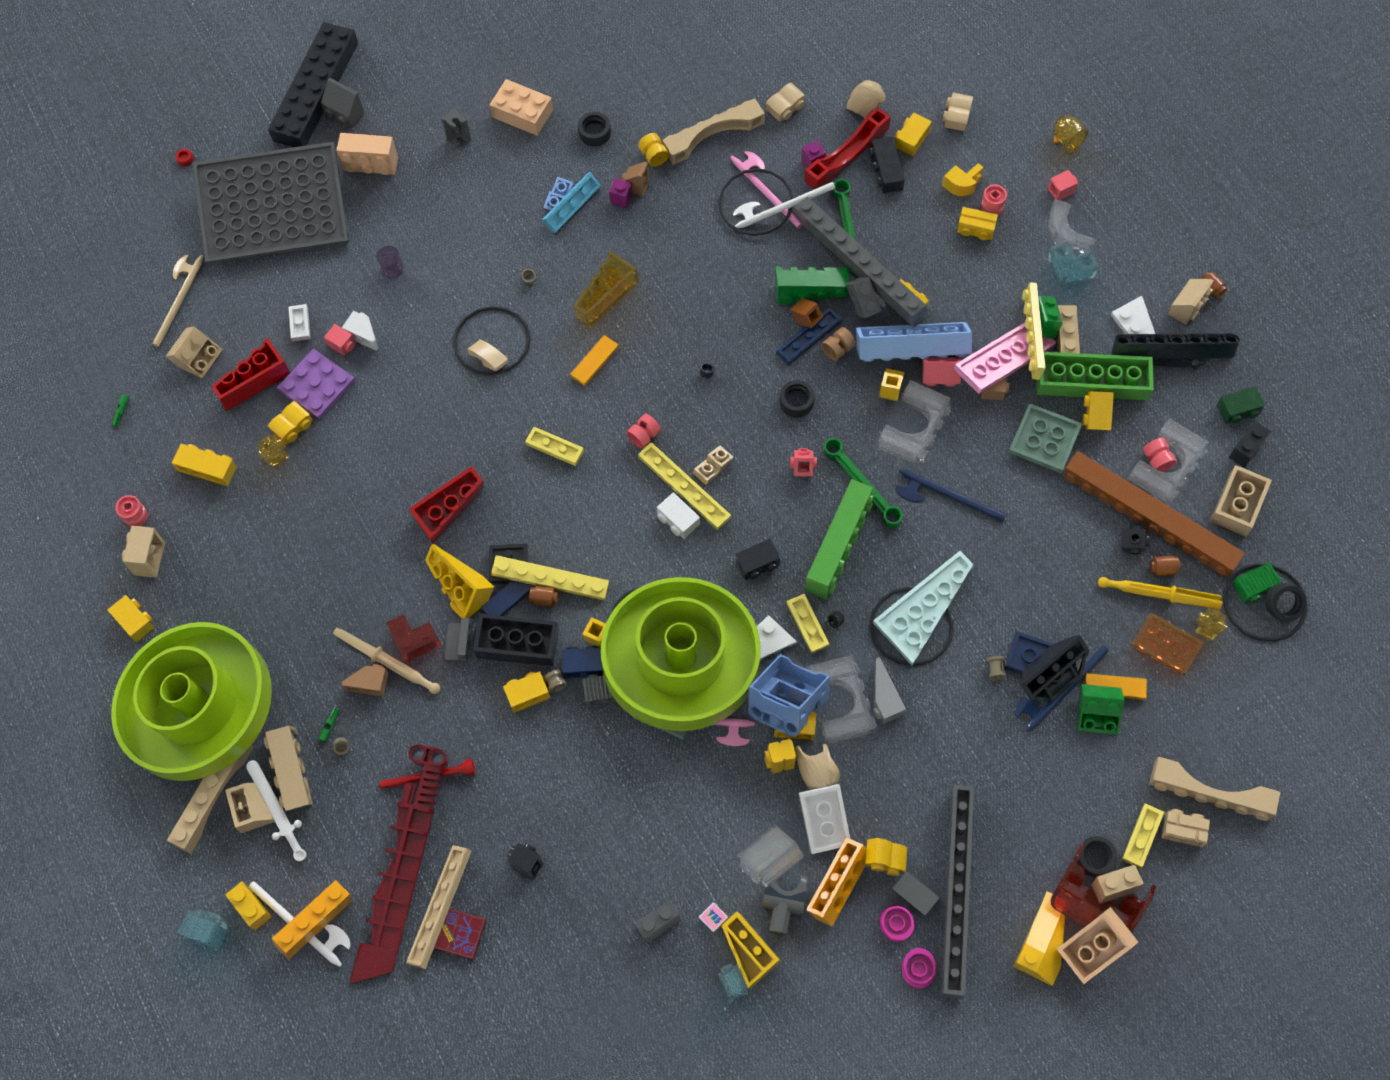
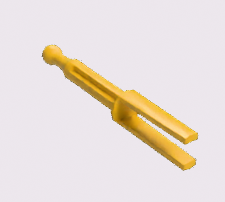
M1106 577L1098 579V585L1101 588H1117L1127 593L1168 599L1171 603L1176 602L1221 609L1222 607L1221 595L1178 588L1175 585L1169 588L1127 580H1108Z

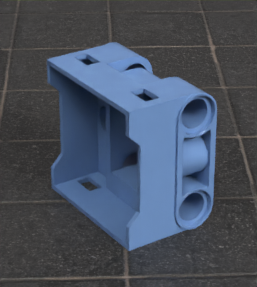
M780 654L749 686L748 713L753 719L787 735L796 736L807 725L808 716L813 711L818 712L829 700L830 676L822 672L816 674L795 665L788 657Z

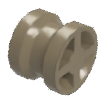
M559 669L553 670L543 677L544 682L548 684L549 693L558 692L567 686L566 681L562 679V672Z

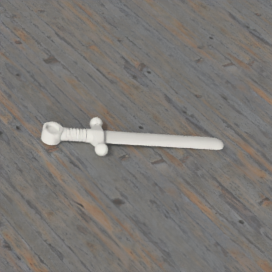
M253 760L248 762L247 770L280 830L278 833L274 832L272 834V839L278 840L280 836H285L293 849L295 860L304 861L307 854L305 850L301 849L293 834L294 829L300 828L302 822L296 820L294 824H290L259 764Z

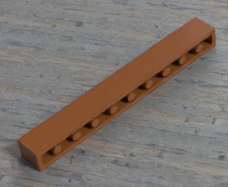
M1079 451L1076 452L1064 470L1063 476L1069 482L1076 483L1085 492L1097 496L1101 502L1110 504L1119 513H1124L1131 517L1135 523L1144 525L1150 532L1162 536L1168 543L1175 544L1184 553L1196 557L1199 562L1209 565L1222 576L1229 578L1245 554L1235 546Z

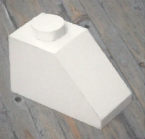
M353 311L342 328L351 333L356 342L377 351L378 345L369 317L362 312L357 313Z

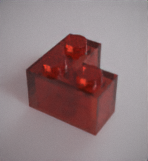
M404 614L386 622L406 663L441 646L430 622L411 630Z

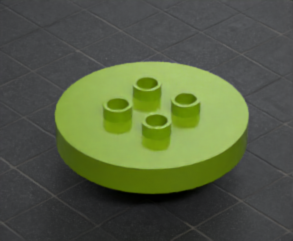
M686 577L666 578L648 583L636 589L616 606L603 630L601 661L604 679L609 691L617 703L631 716L656 728L671 731H690L705 728L724 720L746 701L749 696V686L757 679L759 672L760 637L751 614L733 594L718 585L701 579Z
M209 622L188 623L161 633L135 654L124 669L115 688L111 719L118 744L131 760L148 772L164 779L174 781L196 780L225 769L249 749L264 726L269 713L272 695L268 667L261 654L244 637L220 624Z

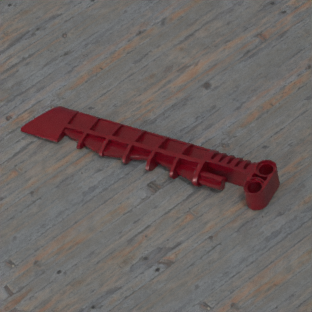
M416 744L408 751V756L414 764L422 766L424 769L414 805L413 800L417 785L405 783L401 802H397V826L391 825V829L397 830L396 850L385 848L384 851L395 855L386 873H378V875L384 877L375 895L372 896V920L366 919V922L372 923L371 945L360 943L350 979L351 984L393 972L435 810L433 809V804L437 803L434 800L439 795L436 792L440 789V786H438L439 782H442L440 777L444 774L445 768L449 764V758L442 749ZM418 751L424 752L421 759H415V754ZM437 755H443V760L440 763H434Z

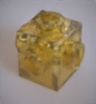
M267 435L257 443L260 449L258 450L259 456L271 466H275L289 458L284 449L286 444L282 438H278L275 435Z
M1208 607L1205 613L1201 612L1196 620L1198 626L1195 632L1214 640L1218 633L1222 635L1227 626L1224 621L1227 616L1217 609Z

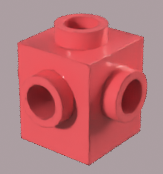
M807 448L794 450V457H790V468H794V476H813V468H817V457H813V451Z

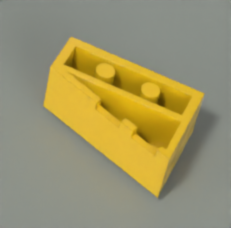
M737 911L721 926L733 951L747 989L751 990L781 960L741 913Z

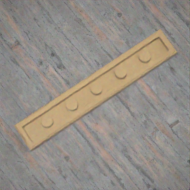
M452 845L410 951L407 964L426 969L472 852L468 848Z

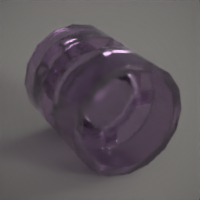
M393 246L380 248L376 258L381 273L389 279L399 277L404 270L399 251Z

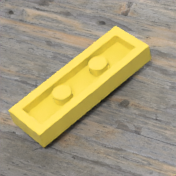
M533 427L525 441L527 446L574 466L577 465L584 452L583 447L536 427Z
M805 594L788 600L787 606L811 654L829 647V642Z
M1146 803L1143 805L1122 857L1123 861L1140 869L1143 867L1163 817V811Z

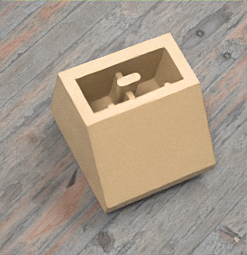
M1190 279L1171 305L1168 315L1185 325L1190 320L1194 321L1200 312V308L1205 306L1209 299L1208 297L1213 291L1211 286L1214 280Z
M196 327L185 328L165 357L179 368L203 378L223 349Z
M244 783L225 790L235 828L240 833L275 822L255 783Z

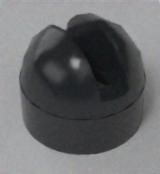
M708 362L702 363L700 365V375L703 378H711L715 370L714 365Z
M834 611L828 615L827 620L830 626L838 628L844 623L845 617L840 611Z

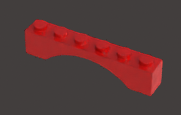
M877 107L866 116L858 129L841 147L828 156L817 159L805 169L804 182L814 190L826 185L872 144V140L880 138L889 130L891 117Z

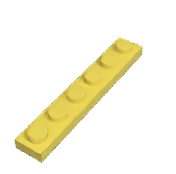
M1030 282L1027 289L1023 291L1022 299L1025 300L1024 314H1026L1025 328L1028 331L1026 341L1029 342V371L1032 373V379L1039 380L1045 370L1037 283Z
M652 442L638 454L640 460L714 528L719 530L731 519V514Z
M497 555L491 572V576L541 587L555 588L558 591L605 601L609 580Z

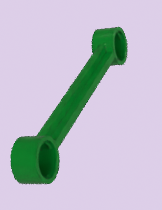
M838 179L834 182L835 189L832 190V194L838 199L843 229L856 240L848 200L850 183L845 179ZM836 188H843L846 192H838ZM846 266L847 272L851 275L856 276V274Z
M837 438L826 440L823 450L824 455L828 459L836 460L851 479L873 487L842 451V442ZM835 446L839 447L840 450L837 453H830L826 447ZM873 487L872 495L875 496L872 503L883 514V523L889 528L898 527L902 522V511L898 507L890 506ZM894 514L899 516V520L891 522L887 520L886 515Z

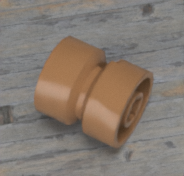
M841 327L833 333V337L830 336L823 341L821 346L825 354L836 362L845 355V352H849L856 346V340L846 328Z

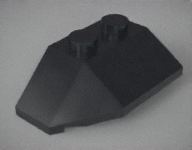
M1075 635L1052 644L1024 668L1020 685L1030 700L1053 702L1081 678L1086 657L1090 650L1080 635Z

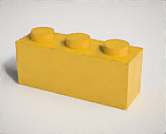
M180 444L172 461V465L179 472L227 487L237 468L230 456H220L208 449L205 451L200 450L192 444H188V446Z

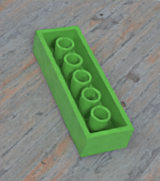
M1044 352L1045 370L1040 379H1036V395L1084 397L1090 391L1113 392V399L1149 401L1154 390L1153 358Z
M851 479L807 575L805 592L827 600L829 594L833 595L837 578H841L844 563L848 562L852 545L855 546L859 537V530L863 529L866 521L865 517L872 509V502L875 496L872 495L873 487Z

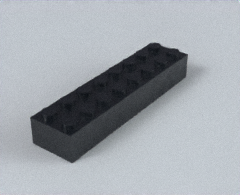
M327 22L322 23L268 128L273 142L290 147L307 146L324 111L321 102L328 79L331 78L339 82L358 45L354 30Z

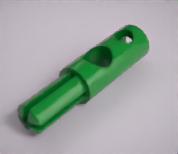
M122 394L112 426L117 427L121 416L124 414V409L129 400L127 395Z
M334 707L319 734L318 740L322 742L327 741L335 724L334 721L340 711L338 708ZM327 725L331 726L330 729H325Z

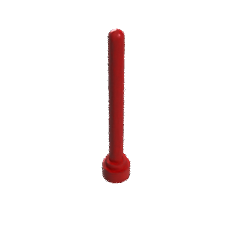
M473 759L464 760V763H461L459 766L445 768V772L441 777L460 773L467 776L475 775ZM422 773L384 780L379 783V787L385 789L405 785V783L420 782Z

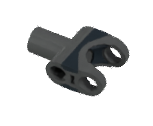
M771 870L765 886L762 908L773 910L769 932L786 936L791 914L803 916L807 893V876H801V881L794 890L784 891L778 886L777 870Z

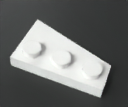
M1142 296L1111 313V317L1124 334H1155Z
M769 615L757 626L761 645L760 661L797 643Z

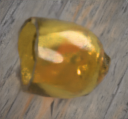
M1071 115L1059 117L1053 128L1054 143L1061 141L1064 149L1069 154L1074 153L1084 143L1088 135L1083 122Z

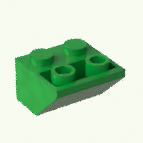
M1081 684L1078 700V731L1118 735L1124 705L1122 688Z

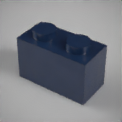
M588 646L586 649L569 647L566 650H562V673L564 679L584 678L589 675L603 676L601 648Z

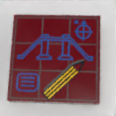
M449 908L434 949L474 960L487 921L486 918Z

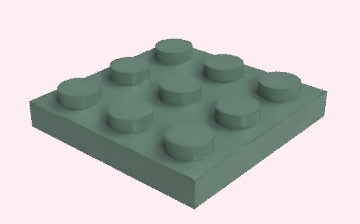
M1029 403L1008 453L1062 474L1082 423Z

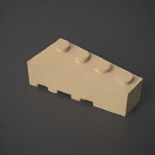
M285 726L265 732L264 743L266 749H270L271 757H269V763L271 768L275 769L274 783L276 788H280L281 796H279V802L281 807L285 808V811H291L312 805L308 781L302 775L305 773L304 762L301 758H298L301 748L297 739L294 738V735H297L296 727Z

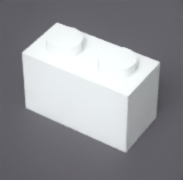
M674 492L657 506L658 519L663 524L667 523L676 536L680 535L685 539L700 525V517Z

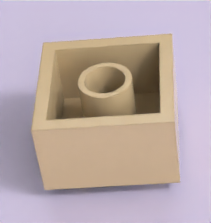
M131 526V530L126 536L127 545L126 549L122 552V561L136 576L157 578L165 541L155 528Z

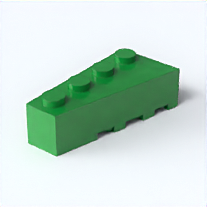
M775 267L777 304L799 302L802 298L810 301L849 296L846 283L849 282L847 268H823L822 271H818L815 267H808L807 270H798L797 267H790V270H782V267Z

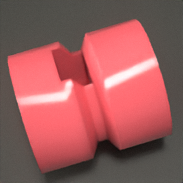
M997 184L988 186L983 194L981 211L1000 216L1003 213L1007 198L1006 190Z
M644 414L637 421V425H632L626 431V435L634 445L643 449L651 442L650 438H655L661 432V427L654 418Z
M1165 438L1155 439L1143 447L1146 457L1151 460L1150 464L1155 473L1164 472L1177 463L1173 452L1168 449L1169 445Z
M126 495L117 501L116 512L127 526H143L146 523L148 512L138 498Z

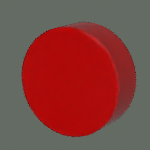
M181 149L176 153L175 159L180 166L186 167L192 164L194 156L189 149Z

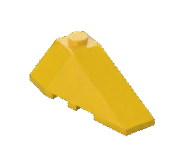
M431 544L425 559L435 579H439L443 586L441 590L451 600V608L461 618H470L488 602L494 586L484 576L435 544Z
M1047 891L1013 967L1053 986L1062 962V956L1057 948L1063 944L1066 900Z

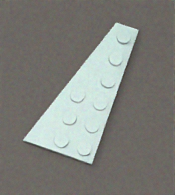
M961 551L956 553L873 620V624L911 665L914 664L973 567L972 562Z

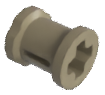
M1003 656L987 658V663L990 666V680L1006 678L1003 665L1005 658Z

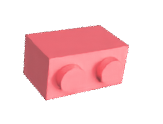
M929 357L923 359V384L927 386H936L937 384L955 386L960 384L961 376L953 369L955 364L961 361L960 357Z

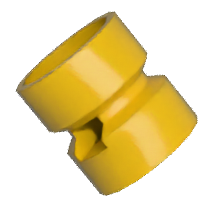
M649 133L639 141L638 147L646 156L645 158L650 166H659L669 158L668 150L656 133Z

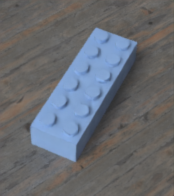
M966 322L919 324L914 328L911 325L856 328V349L860 360L866 362L874 361V359L889 361L893 358L908 360L911 357L927 359L930 356L946 358L948 355L965 357L967 354H972V331Z

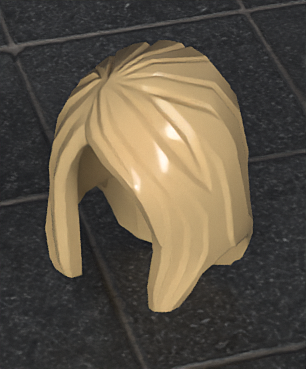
M865 80L852 91L846 109L860 114L865 119L866 116L876 109L879 103H883L886 100V95L878 83Z
M826 744L822 745L823 752L813 756L803 753L800 746L795 747L800 773L810 790L836 785L839 781V769L832 760Z

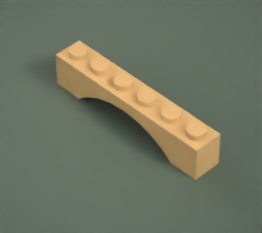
M754 98L743 102L739 106L729 108L721 114H716L710 119L698 122L690 128H685L679 133L669 135L662 140L663 145L669 152L668 159L672 165L688 159L697 144L717 132L731 129L750 131L765 124V113Z
M252 745L234 763L215 774L203 778L168 837L167 841L192 854L202 836L213 805L231 777L244 765L253 749Z
M1158 757L1155 760L1149 785L1154 786L1157 790H1170L1178 796H1190L1202 803L1211 802L1218 808H1231L1243 815L1252 814L1257 819L1263 821L1271 820L1276 815L1280 796L1279 791L1262 786L1241 792L1216 790L1194 779L1184 770L1179 762Z

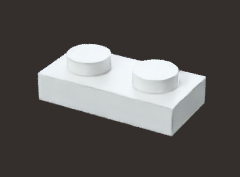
M307 304L290 306L289 320L292 341L311 339Z

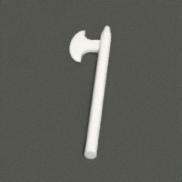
M831 182L756 215H753V209L761 205L759 202L743 204L734 211L733 216L741 214L745 216V220L740 221L735 227L739 229L798 205L807 197L812 199L835 189V185Z
M253 881L249 885L250 890L287 923L294 918L256 882ZM326 925L324 928L329 932L327 942L323 944L314 936L309 943L327 960L340 967L342 964L332 951L340 944L349 950L350 940L347 934L338 926Z

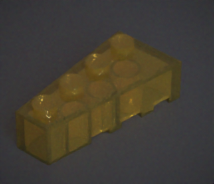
M612 251L609 252L607 260L599 267L600 270L597 275L593 276L590 280L591 284L589 287L585 288L573 306L577 319L589 328L640 282L637 269Z

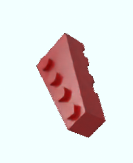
M268 337L263 341L261 347L255 348L250 352L251 355L245 361L241 360L237 364L236 369L226 373L211 387L226 411L290 374L284 360Z
M471 466L409 508L411 516L432 544L436 542L484 488L483 480Z

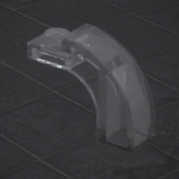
M1054 199L1047 222L1051 239L1060 249L1069 254H1072L1073 249H1076L1081 253L1091 255L1096 239L1072 230L1067 222L1071 205Z

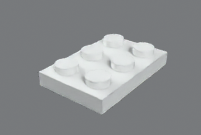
M836 784L800 792L799 797L811 854L841 848L846 838L850 839L840 785Z

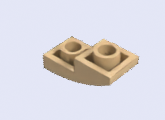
M481 339L468 348L469 355L482 360L483 366L493 371L501 369L509 362L499 350Z
M718 446L707 455V459L693 470L692 474L707 485L733 460V456L723 447Z

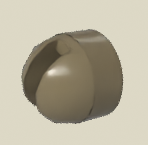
M525 269L521 274V279L525 284H532L536 279V274L532 269Z
M344 737L334 740L333 749L336 754L343 755L349 751V743Z

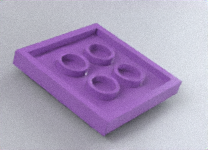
M313 348L280 383L277 389L320 420L356 380L352 375Z

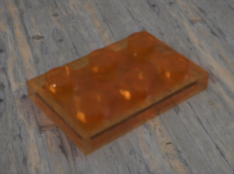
M1150 612L1131 646L1185 676L1204 642Z

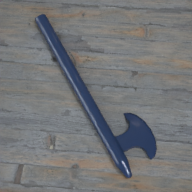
M899 470L903 476L911 481L907 487L896 485V490L900 496L909 501L920 502L925 499L917 493V489L921 484L1003 522L1006 518V514L908 470Z
M1102 646L1087 661L1081 678L1053 702H1048L1041 710L1034 705V700H1030L1028 696L1023 697L1018 702L1014 710L1016 718L1022 713H1028L1033 717L1026 727L1027 732L1035 728L1078 684L1086 673L1109 651L1105 646Z

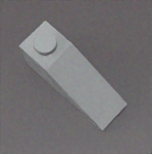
M879 657L875 661L873 712L876 719H880L882 724L904 716L906 708Z

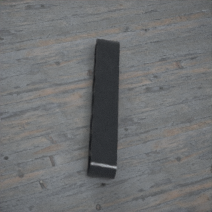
M1232 333L1119 334L1115 337L1111 354L1152 357L1153 359L1233 358L1236 354L1240 338Z

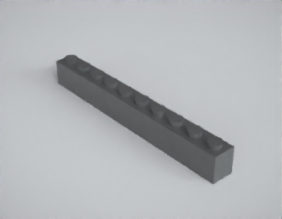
M809 197L794 207L796 217L803 223V226L858 277H869L874 292L913 328L928 317L927 305Z
M953 785L950 799L941 997L963 999L965 996L974 787Z

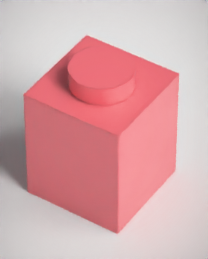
M1067 170L1050 178L1048 190L1056 201H1059L1075 193L1078 180Z
M336 324L324 336L327 346L343 356L352 351L355 346L353 335Z

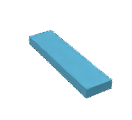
M588 172L542 219L553 233H556L601 187V184L594 175Z

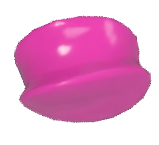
M891 906L882 912L880 927L883 934L889 940L901 942L905 941L913 933L914 919L906 908Z
M916 948L907 953L902 962V975L907 984L920 989L927 987L933 982L936 975V962L929 951Z

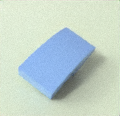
M557 177L552 192L549 191L543 208L551 211L574 187V182Z

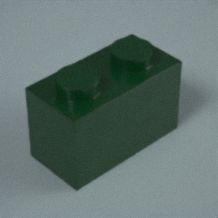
M1256 386L1221 396L1217 403L1225 424L1231 422L1238 423L1248 417L1255 418L1261 414L1265 406Z

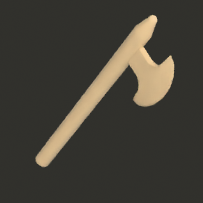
M189 255L181 257L175 264L172 273L175 280L181 273H188V276L152 343L153 346L159 347L202 265L203 255H200L193 265L187 264Z

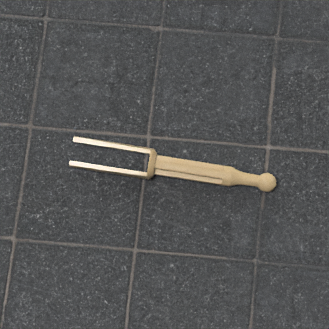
M336 627L333 634L371 657L370 661L372 663L377 661L412 683L426 687L432 694L440 692V685L438 683L428 681L418 671L383 652L382 646L375 648L343 629Z

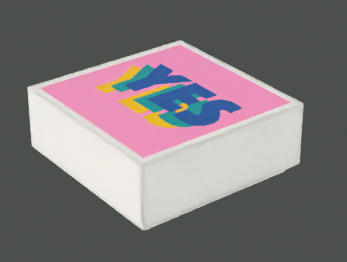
M713 902L699 916V919L714 933L728 919V916Z

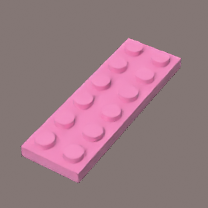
M1025 323L958 362L953 369L980 394L1030 363V357L1028 356L1029 342L1026 341L1028 331L1025 328ZM1042 337L1044 352H1048L1055 347L1056 342L1052 338Z

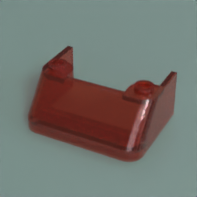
M1080 843L1051 896V906L1056 911L1084 927L1111 907L1132 933L1152 901L1156 886L1154 884L1151 885L1143 900L1135 896H1127L1121 901L1120 905L1113 901L1100 904L1094 890L1082 884L1086 877V871L1080 864L1076 863L1084 847Z

